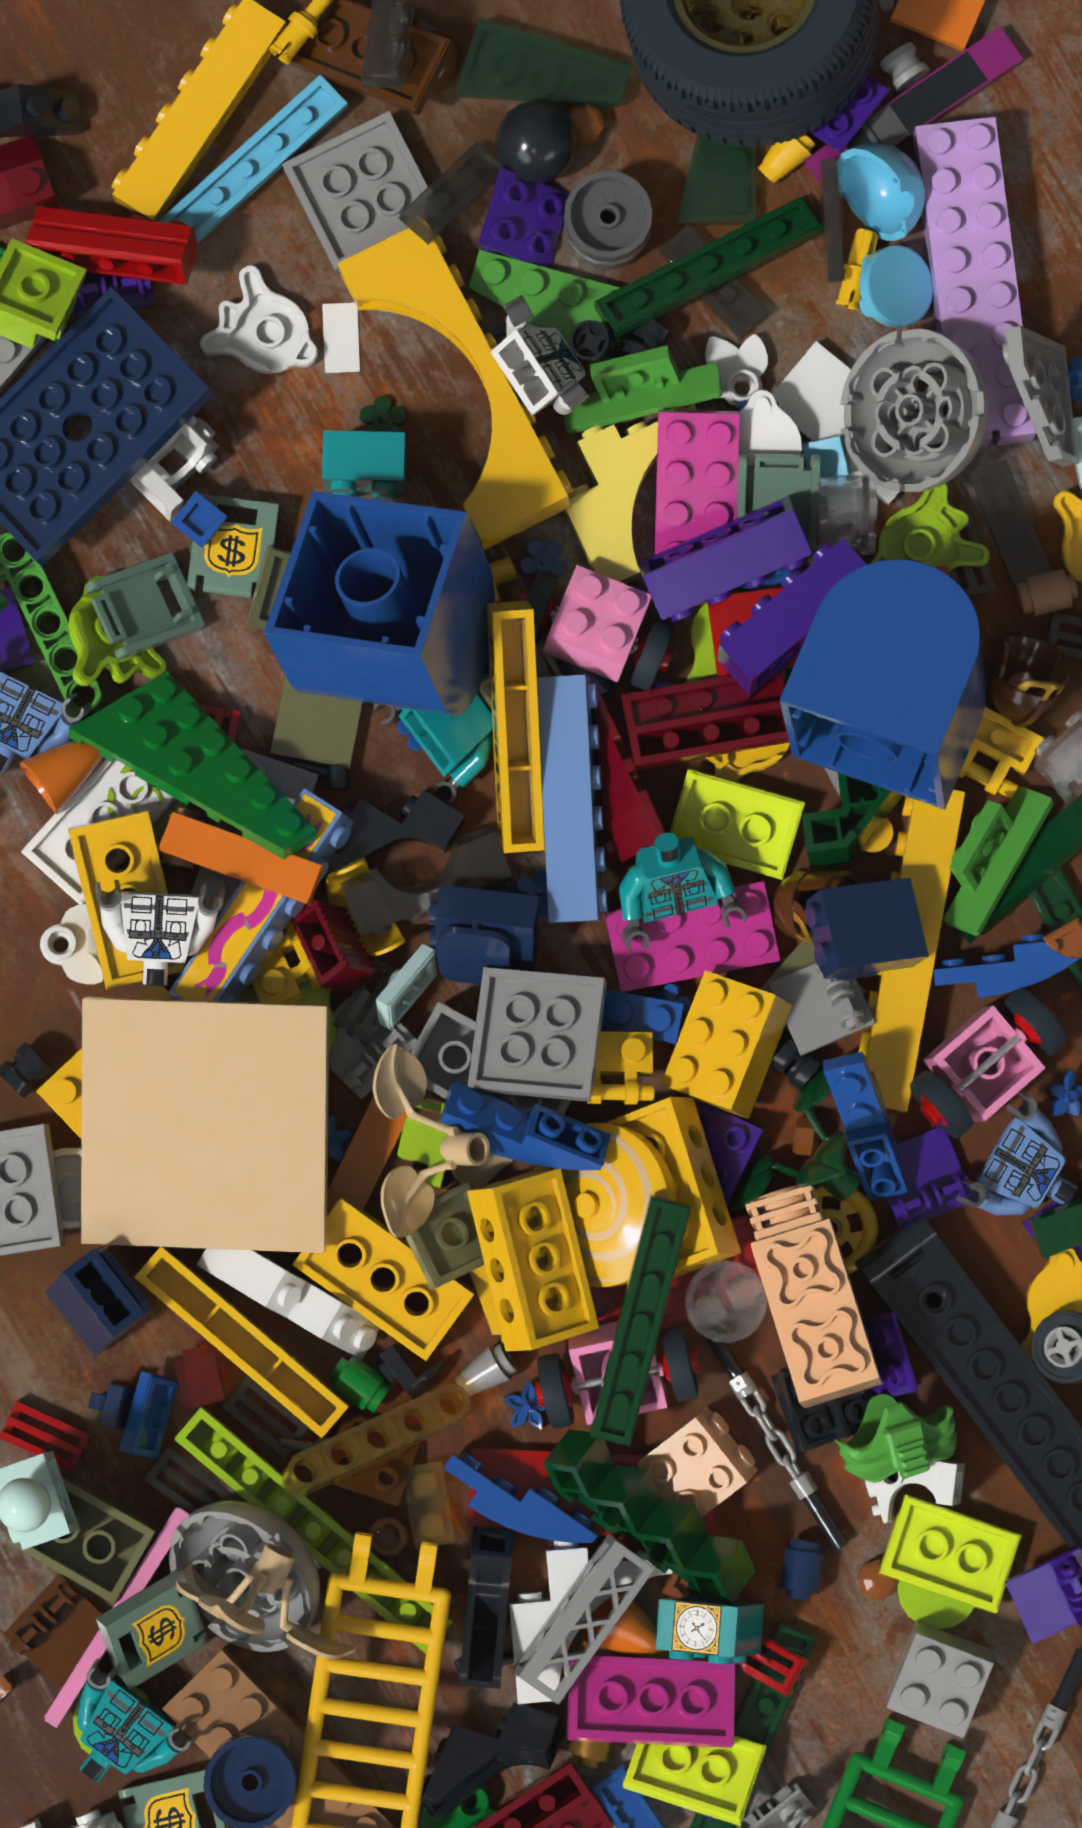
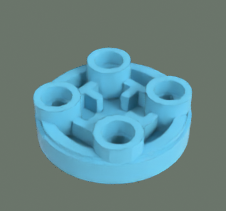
M895 245L879 249L863 259L859 280L861 294L859 306L861 312L866 317H873L882 325L893 328L908 326L922 319L927 313L933 298L932 277L923 258L908 247Z

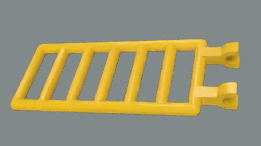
M356 1531L350 1573L334 1572L328 1577L320 1636L336 1641L338 1631L426 1644L424 1669L349 1658L327 1659L316 1656L291 1828H345L309 1822L312 1797L402 1810L401 1828L418 1827L451 1602V1593L448 1589L432 1586L438 1543L422 1541L415 1584L366 1576L373 1534ZM343 1590L433 1603L430 1628L339 1615ZM331 1673L421 1686L418 1711L327 1698ZM327 1714L415 1727L412 1752L321 1739L324 1716ZM318 1756L409 1769L406 1794L315 1781Z

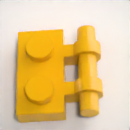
M985 707L981 723L959 777L963 778L965 775L983 784L985 791L993 795L998 792L1012 799L1018 785L1005 778L1009 768L1024 775L1044 737L1025 727H1015L1011 720ZM977 751L998 761L993 772L972 761Z
M291 919L285 926L287 932L283 935L281 942L273 951L267 953L260 964V973L252 983L261 1003L293 1004L304 999L298 985L308 980L313 990L322 989L291 923ZM295 950L300 963L298 966L290 969L284 954Z
M600 1032L592 1102H587V1104H600L601 1100H623L625 1105H637L638 1101L654 1100V1085L638 1084L637 1076H651L653 1073L652 1032ZM600 1075L623 1076V1084H601Z

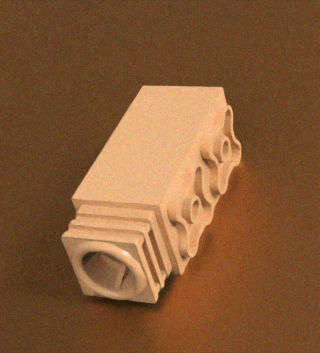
M795 1185L762 1195L745 1205L747 1212L751 1216L750 1223L756 1231L754 1232L756 1242L750 1243L797 1397L799 1403L804 1408L883 1384L835 1229L830 1219H824L813 1185L808 1187Z

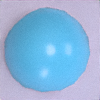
M863 143L840 155L835 171L837 193L840 194V198L844 197L851 210L867 227L866 229L877 233L879 239L894 242L904 238L917 224L925 204L926 188L916 163L895 146L875 143Z

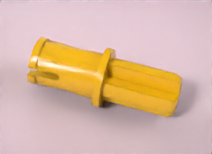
M857 229L855 231L847 264L842 265L845 273L838 299L835 303L837 306L843 308L848 306L847 309L860 311L859 302L861 294L859 280L862 261L865 256L875 252L878 241V234L872 230Z

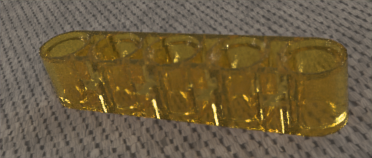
M444 1385L307 1448L293 1456L282 1472L283 1486L289 1493L295 1496L309 1495L453 1428L470 1409L471 1401L469 1394L459 1385ZM448 1398L452 1400L457 1406V1414L445 1413L441 1409L440 1399ZM414 1415L421 1422V1431L409 1430L404 1424V1416ZM372 1431L380 1433L385 1439V1447H373L368 1442L367 1433ZM339 1448L344 1450L349 1457V1464L343 1466L335 1463L331 1458V1449ZM303 1465L309 1468L313 1476L312 1481L306 1483L298 1480L294 1474V1467Z

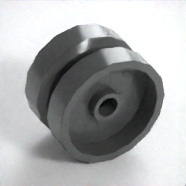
M603 170L587 175L573 187L565 203L564 234L570 250L581 262L595 269L614 270L632 263L643 253L650 239L653 209L648 193L636 179L622 172ZM611 217L615 218V221L611 224H606L601 220V218L606 221Z

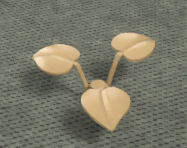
M395 1043L386 1049L375 1069L373 1094L378 1108L387 1118L396 1119L405 1112L409 1118L447 1133V1137L442 1140L440 1145V1152L446 1160L445 1163L424 1169L418 1175L410 1166H398L392 1169L384 1179L381 1188L383 1215L393 1237L402 1238L420 1228L432 1211L435 1194L433 1188L424 1182L428 1176L445 1170H452L454 1178L460 1185L469 1181L472 1188H478L487 1184L501 1169L509 1165L513 1160L490 1153L489 1141L482 1133L464 1132L459 1130L457 1126H448L417 1113L413 1107L419 1105L424 1099L427 1077L419 1060L413 1054L404 1050L398 1043Z
M266 1543L252 1570L231 1595L216 1586H212L198 1574L192 1564L186 1566L176 1580L177 1590L184 1596L196 1601L205 1611L224 1620L242 1632L255 1635L263 1632L265 1622L247 1612L260 1590L268 1594H275L277 1589H282L280 1628L287 1632L286 1638L317 1656L327 1659H339L355 1652L358 1646L345 1645L326 1639L300 1625L289 1622L290 1588L294 1580L288 1577L296 1556L281 1546ZM253 1581V1588L241 1606L237 1599Z

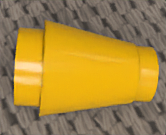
M807 135L799 136L797 139L792 138L791 141H784L781 144L777 142L771 146L758 169L771 182L776 184L779 179H782L812 155L810 151L816 144Z

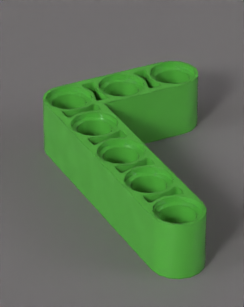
M9 532L0 536V584L8 580L64 699L66 700L84 687L94 690L95 699L91 704L92 709L84 716L88 718L104 706L105 698L97 679L89 686H81L73 679L74 668L64 671L57 667V659L63 652L71 651L77 654L70 638L69 620L43 566L37 563L27 551L24 557L17 562L6 560V550L12 544L18 543V541ZM32 579L40 580L43 583V590L40 595L35 598L23 596V586L26 582ZM49 615L59 617L60 627L55 633L44 634L40 631V623L43 618ZM74 702L75 707L81 711L83 707L77 706Z

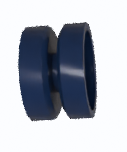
M247 1731L231 1736L217 1748L205 1769L203 1789L208 1806L221 1821L234 1828H262L269 1826L285 1814L297 1790L298 1770L293 1754L282 1741L270 1734ZM253 1774L257 1777L258 1786L255 1789L252 1788L251 1784L247 1787L244 1786L242 1780L245 1775Z

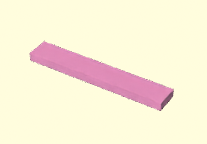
M179 1507L178 1509L175 1508L114 1607L147 1588L169 1553L171 1547L170 1540L174 1531L190 1515ZM100 1629L44 1716V1721L55 1728L61 1725L83 1690L87 1681V1673L96 1658L102 1659L107 1651Z

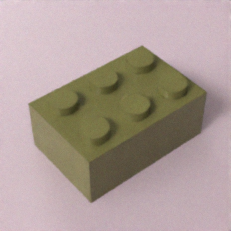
M61 1473L79 1530L22 1550L20 1542L14 1544L11 1537H9L7 1543L115 1604L131 1580L159 1528Z

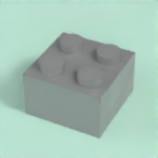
M916 1620L886 1693V1708L964 1738L994 1665L993 1650Z

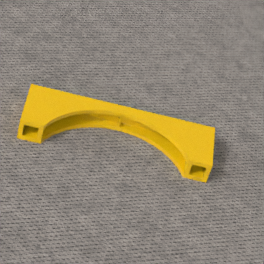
M423 220L337 264L341 277L358 310L392 312L428 325L449 339L465 355L479 375L487 392L491 407V443L481 477L472 493L463 503L464 512L468 513L484 551L570 508L568 494L573 492V489L564 471L556 472L549 459L555 457L547 438L545 435L538 438L531 426L537 422L535 416L531 415L523 402L519 403L513 391L515 389L490 353L497 346V343L491 332L483 334L477 322L482 320L481 313L473 298L465 300L460 290V287L465 284L456 265L447 266L442 256V253L447 250L437 230L430 232Z

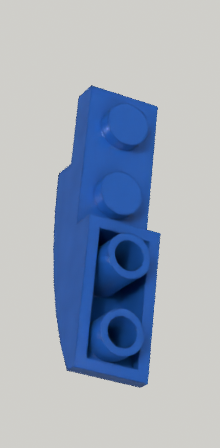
M1045 934L1021 936L1022 944L1013 945L1015 961L1007 962L1006 954L982 956L983 965L966 966V958L941 961L942 969L933 970L935 986L976 982L977 997L981 998L1008 993L1041 982L1064 970L1079 959L1069 958L1052 950L1043 940Z
M606 990L601 1031L652 1032L653 1041L676 1045L683 1028L687 1005Z
M863 1051L824 1060L823 1072L848 1137L847 1145L857 1172L861 1176V1182L868 1200L873 1201L908 1193L901 1158L874 1071L870 1072Z
M453 1082L448 1090L440 1122L449 1126H457L461 1131L484 1134L489 1141L490 1153L533 1165L569 1170H601L611 1136L609 1133L538 1104H535L532 1110L528 1112L457 1082Z
M466 1452L461 1457L453 1453L443 1467L476 1491L468 1503L469 1507L507 1528L538 1538L569 1543H593L598 1536L596 1532L591 1530L595 1525L594 1521L576 1509L571 1515L557 1505L562 1499L542 1485L538 1491L529 1487L520 1500L514 1496L518 1491L515 1486L499 1475L495 1481L481 1473L484 1465Z

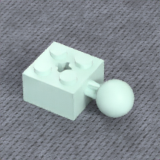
M53 1451L0 1468V1520L7 1526L12 1542L14 1544L20 1542L22 1550L79 1530Z

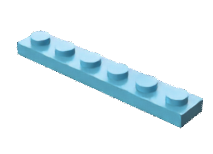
M320 74L158 222L168 223L172 220H178L188 226H193L197 243H199L281 169L282 163L292 159L348 108V103Z

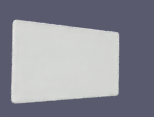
M323 304L325 372H359L358 309L356 304Z

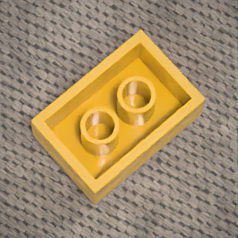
M705 970L661 1085L683 1096L693 1097L694 1100L749 1119L793 1005L772 993Z

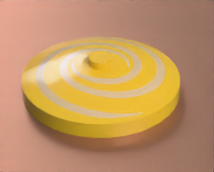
M587 1123L589 1126L611 1134L603 1167L601 1170L561 1169L589 1287L620 1286L628 1283L650 1195L676 1201L675 1186L663 1156L642 1134L620 1124ZM536 1165L533 1171L556 1168Z

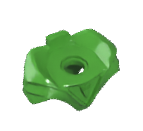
M881 1393L873 1396L868 1402L865 1415L854 1437L847 1443L840 1439L834 1440L840 1448L839 1455L845 1461L843 1468L852 1475L872 1483L881 1482L898 1471L903 1479L927 1472L930 1469L928 1461L948 1460L954 1454L957 1433L954 1431L955 1419L953 1417V1408L948 1404H944L933 1414L923 1417L917 1416L906 1404L902 1402L897 1403L893 1397Z

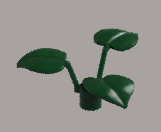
M823 1066L816 1070L796 1093L793 1102V1109L797 1113L804 1110L805 1116L822 1140V1143L815 1151V1154L802 1166L800 1171L780 1163H774L775 1158L771 1154L764 1155L745 1169L728 1204V1212L731 1218H733L734 1212L744 1209L746 1204L760 1197L770 1183L772 1175L778 1172L796 1178V1184L800 1187L813 1185L817 1190L823 1187L840 1202L849 1198L859 1186L861 1176L845 1164V1153L848 1144L847 1134L839 1131L828 1137L814 1115L815 1105L821 1103L831 1091L823 1072Z

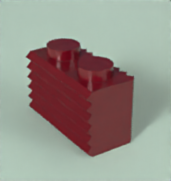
M313 900L310 906L307 905L297 916L291 918V923L321 988L326 987V989L340 990L341 993H350L374 975L376 968L372 967L373 961H369V955L365 954L366 948L362 947L363 941H359L360 935L356 934L357 928H354V922L350 921L351 915L347 914L348 908Z

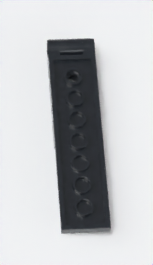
M919 1213L854 1263L889 1312L895 1311L898 1324L971 1421L976 1424L1070 1550L1080 1546L1082 1550V1427L937 1236L930 1224ZM932 1292L937 1293L940 1298L939 1304L934 1308H930L926 1303L927 1296Z

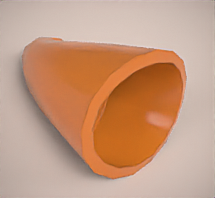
M70 741L21 761L19 764L52 811L58 814L84 784L103 757L99 755L100 750L85 742L79 744L75 741Z
M625 1591L617 1592L618 1601L625 1593ZM609 1597L591 1614L592 1620L608 1617L613 1609L612 1597ZM634 1599L598 1648V1650L626 1654L633 1658L671 1659L669 1658L668 1650L656 1649L657 1626ZM601 1625L593 1627L594 1635ZM587 1628L584 1629L582 1637L584 1647L589 1643Z

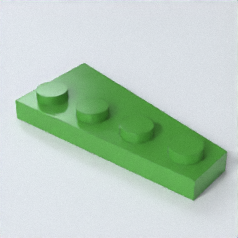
M483 250L478 252L469 285L471 293L504 311L503 305L523 295L534 315L527 322L540 328H556L569 346L571 332L582 321H598L607 328L595 310L594 304L596 300L620 288ZM622 336L616 338L618 347L621 343Z

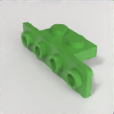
M668 345L590 364L591 378L598 392L588 394V399L572 412L564 415L565 428L568 434L586 431L596 425L602 427L658 413V410H671L719 398L722 396L720 368L714 362L678 371Z
M1018 787L1006 809L1001 804L987 800L982 811L976 814L969 834L962 846L955 850L949 867L961 888L944 916V921L948 926L975 936L980 935L1054 804L1050 796L1024 787Z

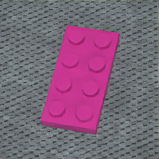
M658 410L654 555L737 518L739 411Z
M764 881L735 887L734 899L743 903L747 919L744 923L742 914L739 911L729 912L727 916L731 928L726 927L723 923L721 915L723 902L721 898L717 899L718 905L643 923L642 918L639 919L640 926L645 930L650 939V945L647 950L642 946L641 935H636L631 939L632 952L623 943L621 938L622 931L628 925L627 920H623L622 909L604 913L620 992L624 993L703 977L705 970L719 974L779 962L780 956Z
M593 1656L568 1691L567 1740L732 1748L734 1746L735 1663L716 1664L709 1663L708 1661ZM577 1659L569 1661L570 1669Z

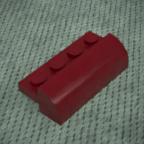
M782 670L750 697L731 675L622 694L621 698L629 744L636 770L789 743L780 704V698L785 689Z
M568 1760L469 1828H613L614 1825L590 1790L581 1773L572 1761Z

